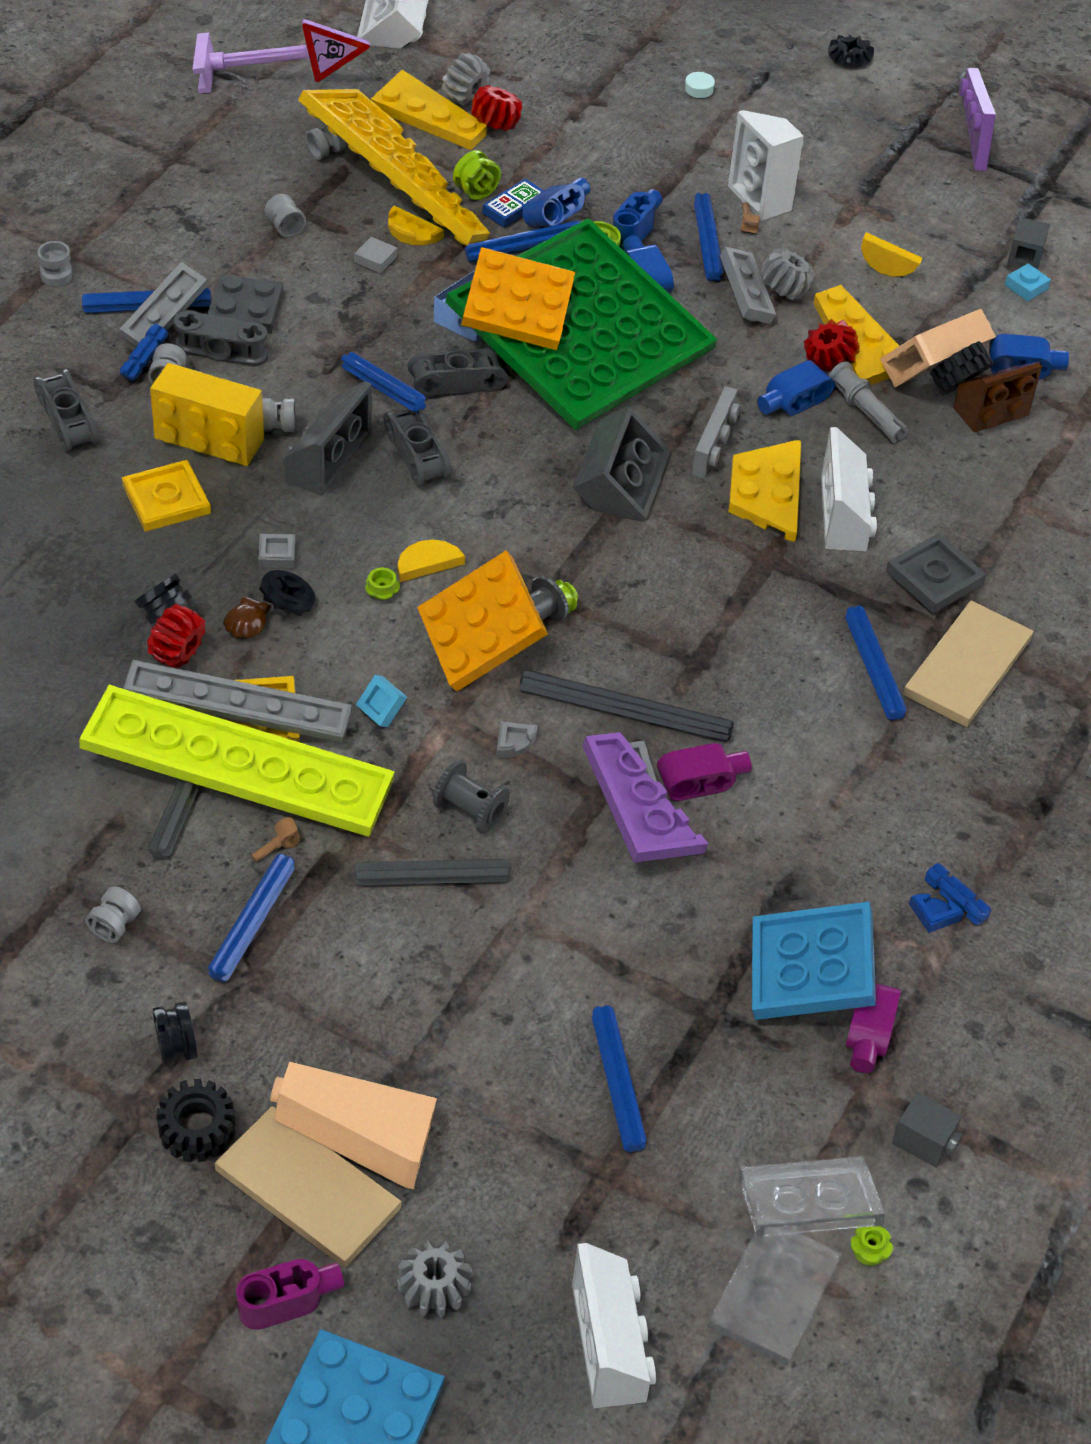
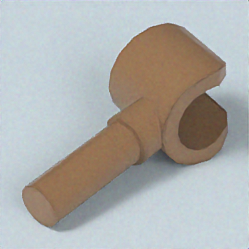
M744 202L742 204L743 220L740 230L757 234L760 216L751 214L749 203Z
M291 817L279 820L274 826L277 836L251 854L252 859L256 863L281 846L293 848L298 845L300 835Z

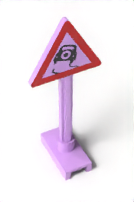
M304 19L302 20V28L306 45L224 54V52L214 53L209 32L199 33L196 40L193 73H200L199 94L210 93L214 71L226 70V67L308 58L311 62L315 82H320L368 50L370 42Z

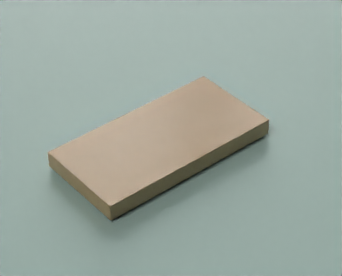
M971 600L906 684L903 695L968 727L1031 641L1034 631Z
M271 1106L215 1162V1170L343 1268H346L401 1210V1200L333 1150L275 1121L276 1108Z

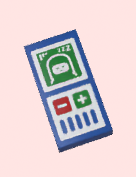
M525 178L484 203L482 213L505 228L521 218L525 203L544 190Z

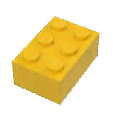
M167 363L150 387L155 439L244 466L249 465L264 441L262 390L172 363Z

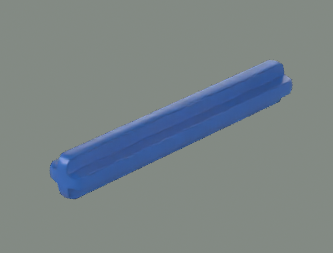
M697 193L694 196V208L705 276L710 282L713 280L720 281L723 278V266L720 258L721 254L711 196L708 193Z
M580 221L472 243L465 247V254L469 262L478 261L481 247L506 254L529 250L580 223Z
M205 288L188 308L210 307V289ZM155 290L86 293L82 295V309L85 313L136 311Z
M354 352L342 356L341 360L344 361L342 368L364 382L371 383L373 388L412 412L417 413L420 409L424 410L426 408L424 403L426 397L424 394Z
M860 605L856 607L851 606L846 610L845 619L886 717L891 721L901 720L905 717L907 708L866 611Z
M281 853L273 859L209 964V976L212 979L225 982L230 978L293 873L295 861L292 857Z
M610 1005L597 1006L592 1011V1021L623 1148L629 1153L642 1151L646 1146V1136L615 1012Z

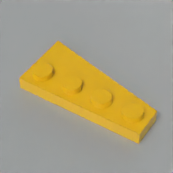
M401 70L370 99L390 117L469 150H472L487 135L486 124L478 122L474 116L404 70Z
M842 285L816 293L813 304L824 325L828 324L831 318L836 323L844 320L857 333L860 353L855 355L856 363H850L853 366V371L861 379H866L871 386L890 379L880 358L899 347V345Z

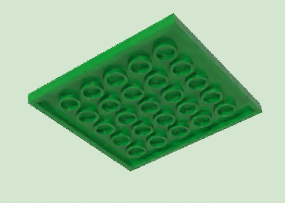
M589 218L517 256L575 272L557 350L472 328L575 430L715 348L718 341L713 334ZM472 280L447 293L445 303L462 319Z

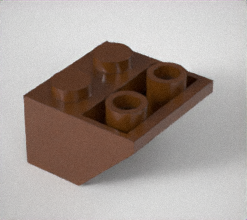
M1039 362L1013 366L959 383L953 408L974 433L1028 416L1042 366Z

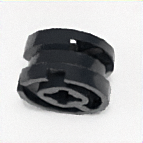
M176 573L134 600L139 608H144L147 616L145 618L150 625L163 615L165 609L171 608L175 604L181 605L192 598L189 591L183 590L180 586L181 580Z
M186 1001L175 1003L174 1008L165 1009L163 1006L153 1008L155 1030L164 1066L174 1064L175 1060L181 1057H185L186 1060L196 1059L198 1057L196 1040Z

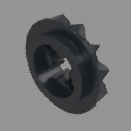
M849 34L847 37L838 35L837 39L831 40L828 55L834 62L842 66L861 67L872 61L874 48L870 46V41L862 40L861 36L852 37Z
M273 570L267 572L263 576L259 587L261 593L264 594L263 600L272 603L274 610L278 608L283 610L286 615L293 612L301 616L304 612H310L316 599L311 586L298 575L288 571Z

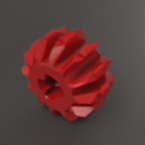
M485 85L479 87L472 101L471 114L478 122H482L496 130L508 131L509 129H514L520 120L523 102L515 94L500 89L498 86Z
M831 318L828 324L825 325L818 322L817 330H808L809 336L803 341L807 361H813L824 372L826 370L831 372L834 367L845 361L856 363L855 355L860 353L858 336L852 326H848L844 320L836 323Z
M175 604L171 608L165 609L163 615L157 618L155 626L151 628L152 633L147 639V644L149 645L148 653L167 667L171 666L178 669L182 665H186L189 663L191 656L196 655L198 646L202 644L201 639L206 631L204 628L205 620L186 606L182 607Z

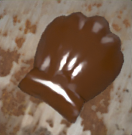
M242 596L240 604L231 609L225 616L223 621L225 630L231 632L234 637L250 638L259 635L264 629L266 614L272 608L271 605Z

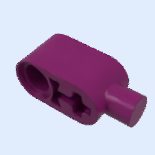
M717 743L672 751L663 755L657 762V769L668 792L667 794L674 801H683L724 792L734 785L736 775L750 773L752 769L750 756L747 751L726 754L723 746Z
M875 983L876 1006L854 1008L845 1047L853 1049L850 1066L855 1071L870 1073L874 1070L877 1055L881 1057L886 1056L901 989Z
M295 1259L244 1276L236 1288L240 1321L250 1329L260 1330L312 1313L320 1303V1295L344 1288V1280L339 1264L335 1262L317 1268L315 1264L308 1260ZM278 1291H280L281 1297H277ZM255 1297H262L267 1300L260 1305L248 1303L250 1299Z

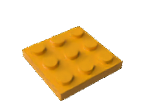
M481 247L461 325L557 350L575 272Z
M507 550L417 607L448 683L456 692L548 635L519 569Z

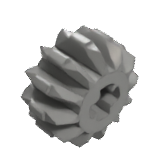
M470 52L467 54L462 53L457 60L453 59L452 65L447 68L448 71L442 79L444 81L442 90L455 103H459L462 106L466 104L471 105L479 87H483L489 82L490 68L477 55H473Z
M786 248L774 249L767 256L759 273L763 278V283L770 286L771 291H776L780 296L784 295L791 300L794 298L801 299L810 289L816 275L812 269L813 266L806 262L804 257H800L795 251L790 252Z
M427 1240L424 1243L423 1252L411 1247L410 1251H408V1260H401L398 1266V1274L401 1276L397 1280L398 1291L400 1294H405L407 1308L420 1304V1314L422 1317L427 1315L430 1309H436V1313L442 1319L445 1315L446 1306L458 1311L462 1304L461 1297H468L471 1292V1283L469 1282L472 1275L471 1266L464 1263V1254L461 1249L449 1253L447 1241L442 1243L438 1249L433 1248L431 1242Z

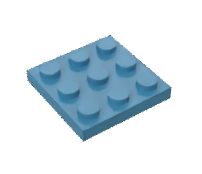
M870 901L753 916L752 1012L755 1020L876 1006L873 911Z
M320 1329L265 1444H418L444 1386L445 1376Z

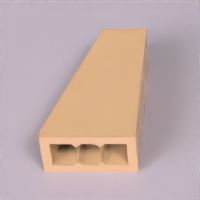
M978 309L914 336L880 358L894 387H897L931 371L935 366L966 346L968 347L977 341L984 345L996 336L982 309Z
M289 1062L284 1078L276 1077L270 1101L277 1103L275 1121L385 1178L413 1190L430 1132L437 1098Z

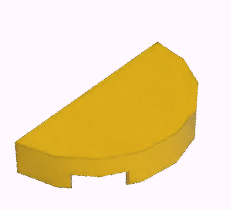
M393 205L388 213V229L392 236L400 242L424 246L436 243L444 238V229Z
M865 232L861 245L863 257L870 267L879 273L891 277L905 276L914 272L920 265L922 257Z
M434 539L418 541L408 546L400 554L397 564L399 582L464 565L465 555L458 547L446 541Z

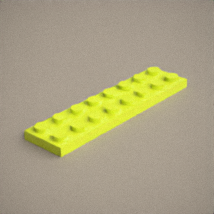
M108 685L79 739L80 749L367 837L371 835L394 781L395 771L112 685Z

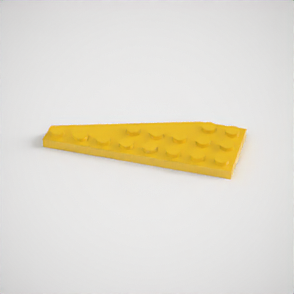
M328 89L302 91L298 101L307 108V112L311 116L323 121L332 134L344 139L348 143V147L353 152L365 157L374 170L385 174L395 188L406 192L416 206L427 210L437 224L448 228L455 234L454 238L459 243L467 246L488 239L490 232L472 211L460 206L462 199L457 193L452 192L451 194L446 189L449 184L426 156L414 151L416 147L415 142L411 138H403L401 133L404 129L399 123L360 90Z

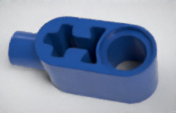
M580 177L570 184L550 186L528 200L523 207L525 223L533 228L558 225L583 207L585 196L591 190L588 181Z
M650 189L648 192H635L631 194L614 213L612 225L620 232L621 242L619 247L624 250L622 246L623 241L627 237L636 235L642 242L653 229L655 210L663 202V197L657 190Z
M636 235L627 237L622 244L624 252L668 293H671L674 288L673 275L658 247L655 244L644 246Z
M999 334L989 342V355L994 363L990 367L992 373L1013 366L1039 362L1042 366L1039 376L1040 380L1046 378L1052 369L1066 371L1068 368L1069 352L1051 350L1049 341L1043 337Z
M808 360L774 376L767 385L766 393L758 397L757 404L760 411L765 415L782 408L788 415L793 416L826 400L833 392L835 382L813 361Z

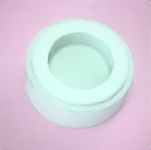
M704 72L690 73L686 77L685 91L695 98L709 97L714 91L715 80L711 75Z

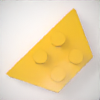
M794 440L733 455L728 512L742 519H748L754 525L765 530L769 525L785 532L784 539L795 542L798 521L801 441Z

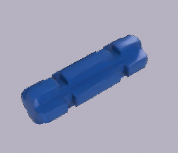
M159 324L151 326L146 332L145 338L141 339L128 357L129 360L120 368V374L130 382L136 380L142 373L143 367H146L152 359L156 347L167 338V330Z
M936 863L926 872L925 881L934 889L940 888L939 893L948 901L950 900L958 905L963 912L966 911L968 919L975 925H981L989 918L992 911L991 907L982 899L976 900L977 895L954 875L949 877L950 871L942 864Z

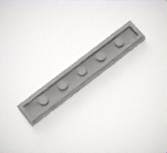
M132 660L123 688L211 716L343 743L351 715L350 704L138 660Z

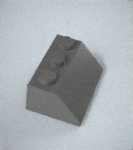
M365 381L341 392L327 406L321 408L317 419L311 426H307L303 430L298 442L293 447H289L285 452L283 465L285 466L286 482L318 495H323L372 434L371 383Z
M627 406L599 420L573 489L594 511L642 522L648 517L671 450L634 410Z

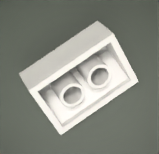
M366 0L357 37L369 41L370 46L399 49L409 42H416L423 33L422 27L429 0Z
M742 110L737 115L728 187L743 203L748 202L750 210L755 215L760 216V220L763 221L792 210L804 136L785 118Z
M830 427L821 473L825 549L867 551L869 537L875 538L877 527L876 517H871V513L874 511L875 494L874 492H869V489L872 487L873 470L872 468H867L866 454L837 427Z
M588 1243L577 1244L572 1289L593 1409L647 1402L649 1386L656 1383V1372L653 1357H645L643 1343L648 1342V1330L645 1316H638L635 1303L640 1302L637 1275L630 1276L627 1259Z

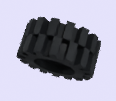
M977 341L942 361L929 374L942 395H946L956 390L959 383L975 379V377L984 373L994 363L982 343Z
M194 1079V1086L188 1087L187 1080L179 1082L180 1091H177L173 1086L167 1090L168 1098L162 1096L159 1101L160 1108H157L159 1138H161L165 1150L170 1147V1153L175 1158L183 1152V1161L191 1162L192 1155H198V1162L206 1161L205 1153L210 1152L212 1158L219 1156V1146L226 1150L230 1145L229 1138L233 1139L235 1133L233 1102L230 1096L227 1097L226 1090L221 1086L216 1091V1083L208 1080L206 1087H203L201 1079ZM192 1111H204L213 1118L210 1125L199 1130L183 1128L180 1124V1119Z

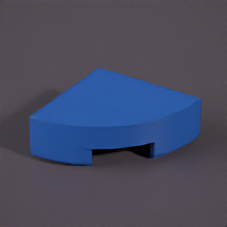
M916 894L910 898V907L928 933L962 921L964 912L950 900L947 903L940 899L931 898L930 894Z

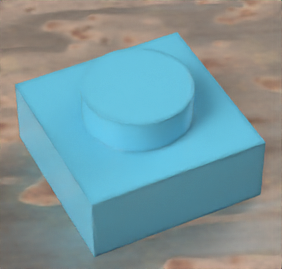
M1027 263L1007 275L1005 286L1026 301H1029L1048 290L1051 279Z
M374 675L355 705L379 726L388 727L406 701L407 696L385 677Z

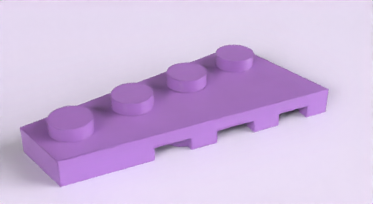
M967 68L966 77L960 80L959 95L963 96L974 169L986 171L996 114L979 69Z
M621 732L585 737L583 749L634 863L705 853L708 842L701 834L695 835L688 826L689 818L681 808L676 810L666 798L668 793L659 781L655 782L646 773L647 765Z

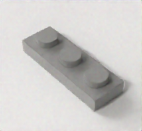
M725 246L720 258L743 318L752 322L759 321L771 324L776 316V312L763 279L759 274L760 272L753 254Z
M180 262L120 328V335L137 346L141 339L145 338L148 329L154 324H159L162 328L168 330L174 323V317L178 313L185 311L207 287V279L183 262Z
M724 387L695 450L692 475L705 478L710 466L716 467L721 452V447L719 446L720 444L726 445L731 429L729 424H735L739 415L740 404H736L737 389Z

